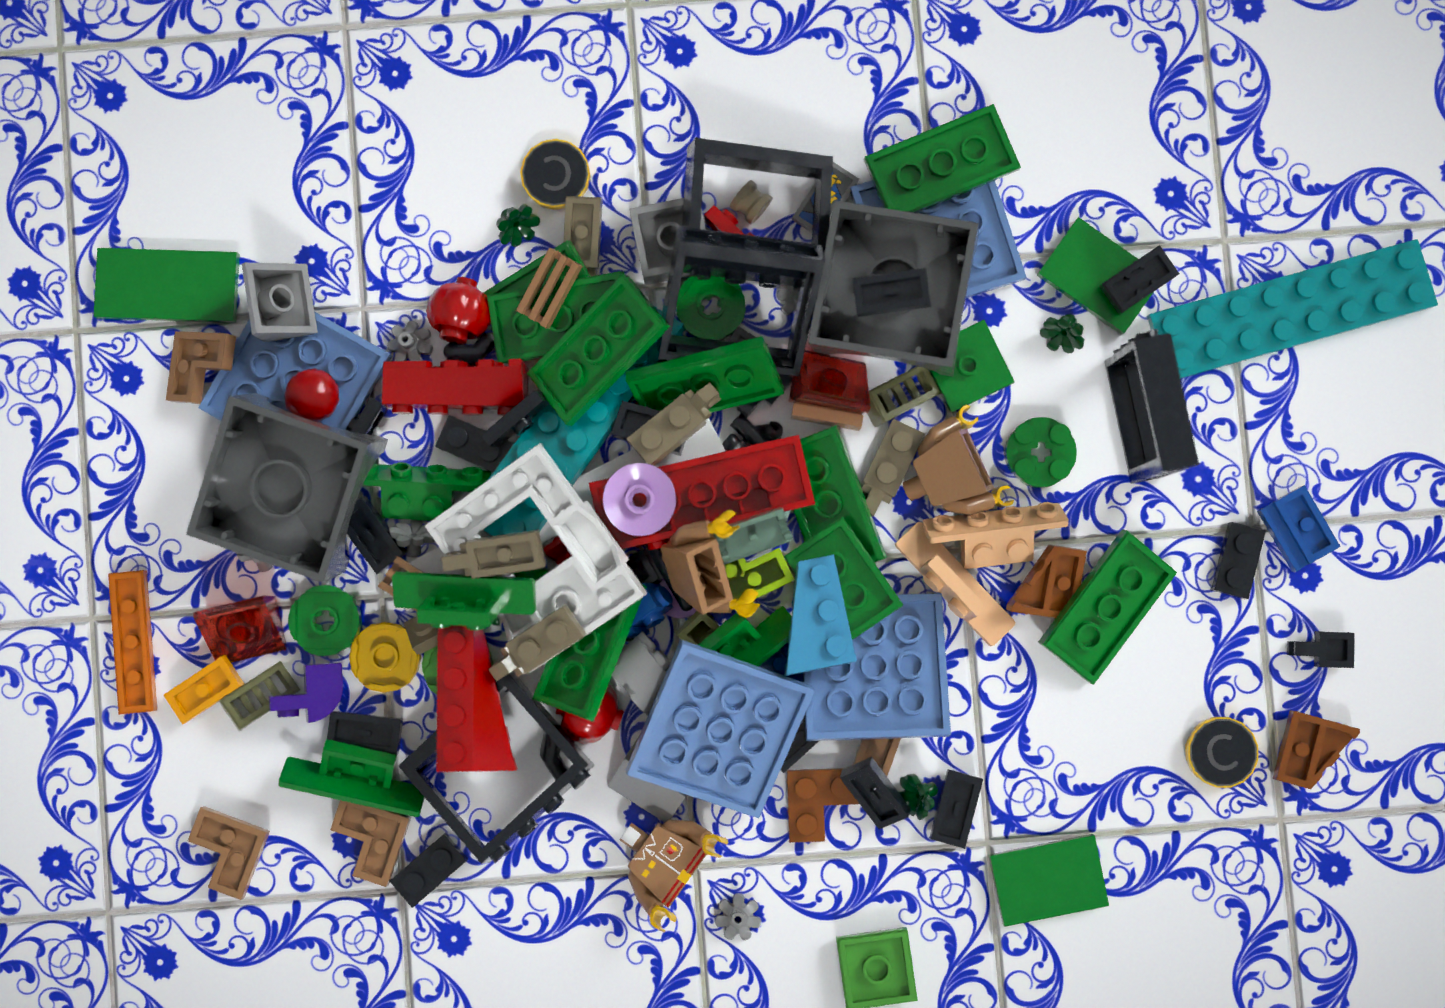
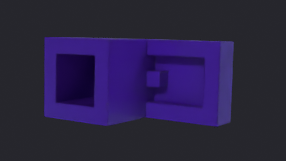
M342 663L303 665L305 693L268 696L269 711H277V718L299 716V709H305L307 723H313L327 717L337 707L342 696Z

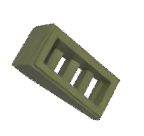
M916 366L867 391L859 399L873 426L878 427L941 394L929 369ZM912 377H917L925 394L920 395ZM900 383H904L912 398L911 401L907 399ZM890 389L900 407H895L887 390Z
M281 661L219 701L239 732L270 712L269 701L258 687L259 684L264 682L273 696L296 694L301 690ZM274 674L277 675L286 688V691L282 694L270 679ZM249 691L253 692L262 705L258 710L255 709L246 696V693ZM237 699L241 701L250 714L246 718H243L233 703Z

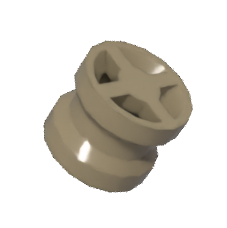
M749 180L733 198L729 207L733 211L743 213L745 221L752 225L768 208L773 197L768 193H761L757 189V184Z

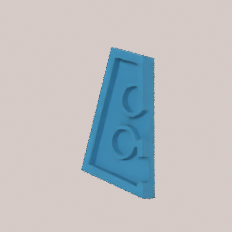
M834 555L799 561L796 563L792 600L793 610L784 676L857 661Z

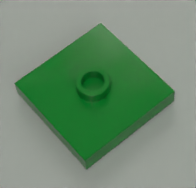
M985 320L960 331L953 377L940 375L935 371L929 370L950 414L965 405H970L1015 383Z

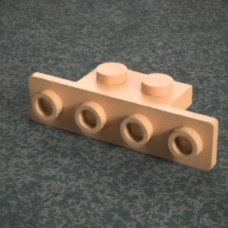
M1043 502L1035 506H1010L1003 510L983 511L973 515H938L934 518L924 519L922 527L929 542L932 544L961 540V563L964 569L1033 561L1035 531L1067 527L1069 519L1059 503Z
M917 522L895 543V547L921 573L924 582L933 591L942 593V597L948 602L950 610L959 618L964 619L988 646H994L1015 626L1016 622L964 569L962 564L942 543L932 544L929 542L923 530L922 522Z

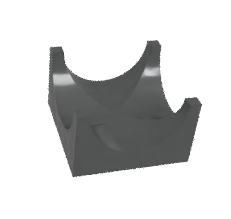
M834 200L824 253L825 263L808 344L814 353L827 356L829 354H852L887 359L923 367L940 375L953 377L965 299L977 248L979 223ZM926 268L931 307L863 317L857 316L853 278Z
M257 393L229 396L186 535L323 583L346 572L350 558L345 556V541L351 515L363 483L377 458L384 453L388 439L378 435L350 432L300 417L276 407L268 402V397Z

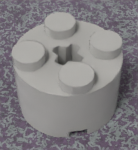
M642 631L623 647L612 677L620 687L623 686L630 695V699L648 716L671 661L662 650H657L655 653L652 651L656 646Z

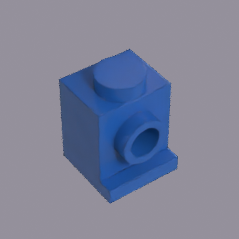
M642 583L647 586V593L641 600L628 633L629 637H636L642 631L646 635L650 634L649 629L663 622L665 619L664 614L674 608L671 604L673 602L672 596L664 586L656 583Z

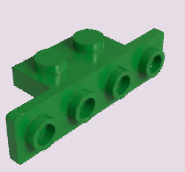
M404 462L393 465L374 463L363 486L381 487L382 518L432 521L454 505V491L473 492L487 482L491 476V471L482 470L478 467L452 469L438 464L418 467Z
M398 571L392 575L394 606L396 608L417 609V622L430 624L433 628L459 625L466 626L469 630H482L490 627L499 613L533 615L536 612V588L533 578L498 576L472 578V576Z
M781 606L757 627H754L747 618L740 616L736 612L712 634L700 642L698 646L759 667L788 642L792 616L784 606Z
M326 739L323 747L321 763L287 757L278 782V786L413 817L420 816L425 799L414 784L393 780L397 755Z

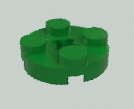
M691 276L680 287L676 306L677 317L684 324L685 331L691 336L722 341L732 335L736 328L742 324L746 306L745 297L739 284L726 283L723 277L711 276V279L698 280V277ZM713 297L717 298V306L720 308V311L718 313L712 312L710 315L705 314V307L701 304L704 299L710 301Z
M1047 417L1031 418L1017 426L1008 437L1004 450L1005 462L1010 472H1013L1015 477L1026 486L1033 488L1050 487L1070 474L1077 457L1076 443L1070 429L1066 425ZM1038 443H1043L1045 449L1050 451V456H1046L1044 462H1038V457L1031 454V450L1037 448Z
M330 585L314 586L306 590L298 600H295L288 616L289 631L293 639L305 651L317 656H332L350 648L352 642L359 635L362 625L360 607L356 603L354 596L339 587ZM324 610L329 611V616L334 617V624L329 625L327 631H323V626L316 623L317 617L323 616Z

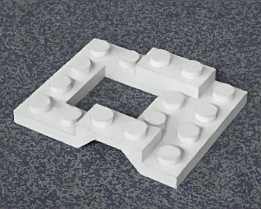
M541 443L425 525L428 532L446 555L448 552L460 551V543L481 538L478 532L529 496L532 498L572 556L535 581L536 612L533 615L498 614L503 622L508 641L564 604H567L587 635L647 593L626 562L629 560L627 555L589 502H582ZM464 569L456 570L459 575H465ZM513 573L493 575L498 577H516Z

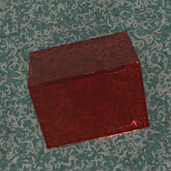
M805 350L800 374L792 378L788 402H801L862 414L868 413L871 404L866 363Z
M263 595L193 612V618L214 660L226 655L232 663L287 650L276 596Z

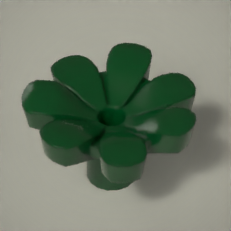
M522 204L519 209L511 207L502 211L501 218H498L496 226L501 231L498 237L503 245L510 242L512 247H518L522 243V237L528 241L534 238L535 231L531 227L538 226L540 218L535 214H531L533 211L532 207Z
M1066 314L1059 320L1052 317L1047 318L1040 330L1041 337L1050 338L1047 347L1052 351H1057L1062 346L1065 353L1071 354L1075 348L1081 350L1085 339L1081 336L1084 327L1077 323L1076 317L1071 314Z
M908 774L899 780L901 787L905 789L899 791V793L908 802L911 808L910 815H916L918 820H923L928 816V811L934 807L932 797L938 794V788L933 782L921 783L916 774Z

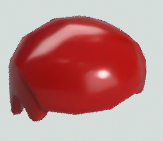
M314 368L298 372L286 385L284 392L286 410L315 422L329 418L340 400L338 384L329 373Z

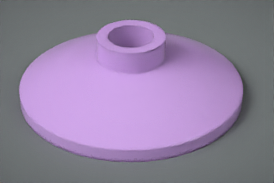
M634 463L620 468L610 477L604 489L603 505L608 519L617 529L629 535L645 536L659 531L669 522L675 510L676 494L671 480L662 470L650 464ZM637 493H643L647 497V502L642 507H637L633 504V497Z

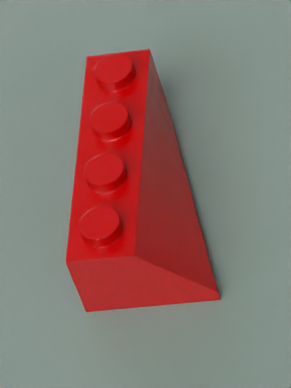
M480 359L478 362H475V367H468L467 362L459 360H444L440 362V366H433L431 361H383L382 404L392 408V413L413 414V408L427 409V414L448 415V409H462L463 415L479 416L483 415L484 410H497V415L504 416L528 396L527 372L529 369L522 359H509L508 366H504V363L494 362L492 359Z
M459 625L438 628L436 772L518 771L509 742L508 728L505 725L501 709L500 694L497 691L495 679L488 670L493 665L484 629L469 630L466 626Z

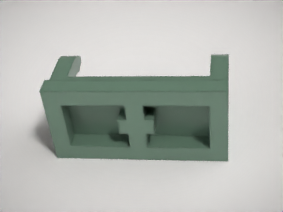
M777 507L728 524L731 527L740 525V528L728 538H720L715 533L713 534L714 538L717 539L724 564L792 541V534L787 526L786 516L782 507Z

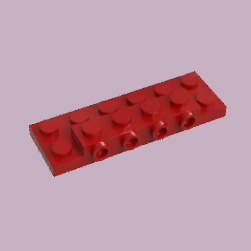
M799 435L657 467L671 480L675 489L676 505L669 522L662 529L650 535H629L617 529L610 522L603 505L604 489L610 478L589 483L595 512L622 549L644 544L648 545V550L661 548L663 544L669 542L668 539L681 526L703 520H709L712 523L727 510H732L736 513L726 521L727 524H731L777 507H782L784 512L815 505ZM637 493L633 497V504L637 507H642L647 502V497L643 493Z

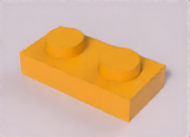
M223 655L163 696L183 725L245 683L228 657Z

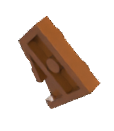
M1049 544L1007 603L1006 610L1056 618L1081 585L1087 551Z
M1290 710L1272 779L1312 789L1322 778L1323 771L1336 762L1341 756L1339 753L1351 739L1357 738L1361 729Z

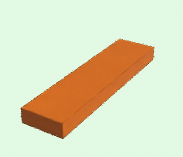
M147 570L108 573L118 715L158 711Z

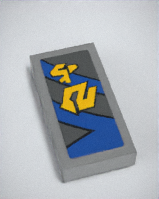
M834 162L832 166L830 220L834 200L845 202L851 193L850 187L857 185L859 182L858 177ZM815 184L792 217L794 222L811 233Z

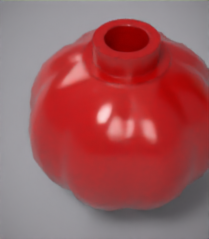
M457 277L456 282L441 285L430 296L426 308L427 318L431 327L440 332V339L449 343L456 342L458 345H465L467 339L474 340L478 338L490 326L491 319L487 295L477 288L478 283L475 280Z
M609 683L594 722L557 708L555 714L563 716L560 726L573 741L590 744L601 740L610 729L617 731L624 710L618 709L617 693Z

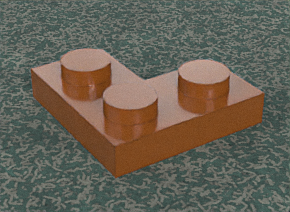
M844 768L787 770L789 843L825 842L824 806L859 804L840 779L842 769Z

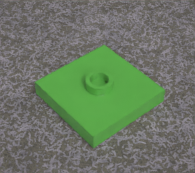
M907 927L836 936L846 1008H871L918 1001Z

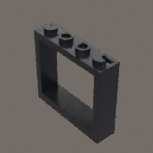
M695 137L687 147L682 226L700 229L704 164L815 179L811 244L821 245L823 254L825 253L830 221L833 156ZM692 256L685 257L683 273H690V276L698 277V280L711 279V276L723 277L724 282L730 284H744L746 280L756 281L763 288H779L780 285L793 286V290L800 292L804 271Z
M677 226L662 310V317L670 327L657 340L658 359L672 360L735 343L671 335L685 257L692 256L804 271L787 349L767 347L779 376L780 374L799 376L825 263L821 245Z
M1153 329L1136 334L1135 338H1131L1128 340V343L1120 345V349L1114 350V355L1104 361L1131 484L1167 477L1200 465L1171 333L1159 335L1158 329Z
M513 671L498 681L495 680L500 698L502 699L511 692L573 765L486 845L482 843L423 773L436 760L437 730L398 765L481 864L490 863L492 860L496 864L503 856H507L512 850L508 845L518 836L524 839L538 826L535 820L545 811L549 815L559 808L565 801L562 796L571 787L577 790L585 784V781L591 776L589 771L595 766L581 748L563 731L560 724L539 701L532 699V692Z

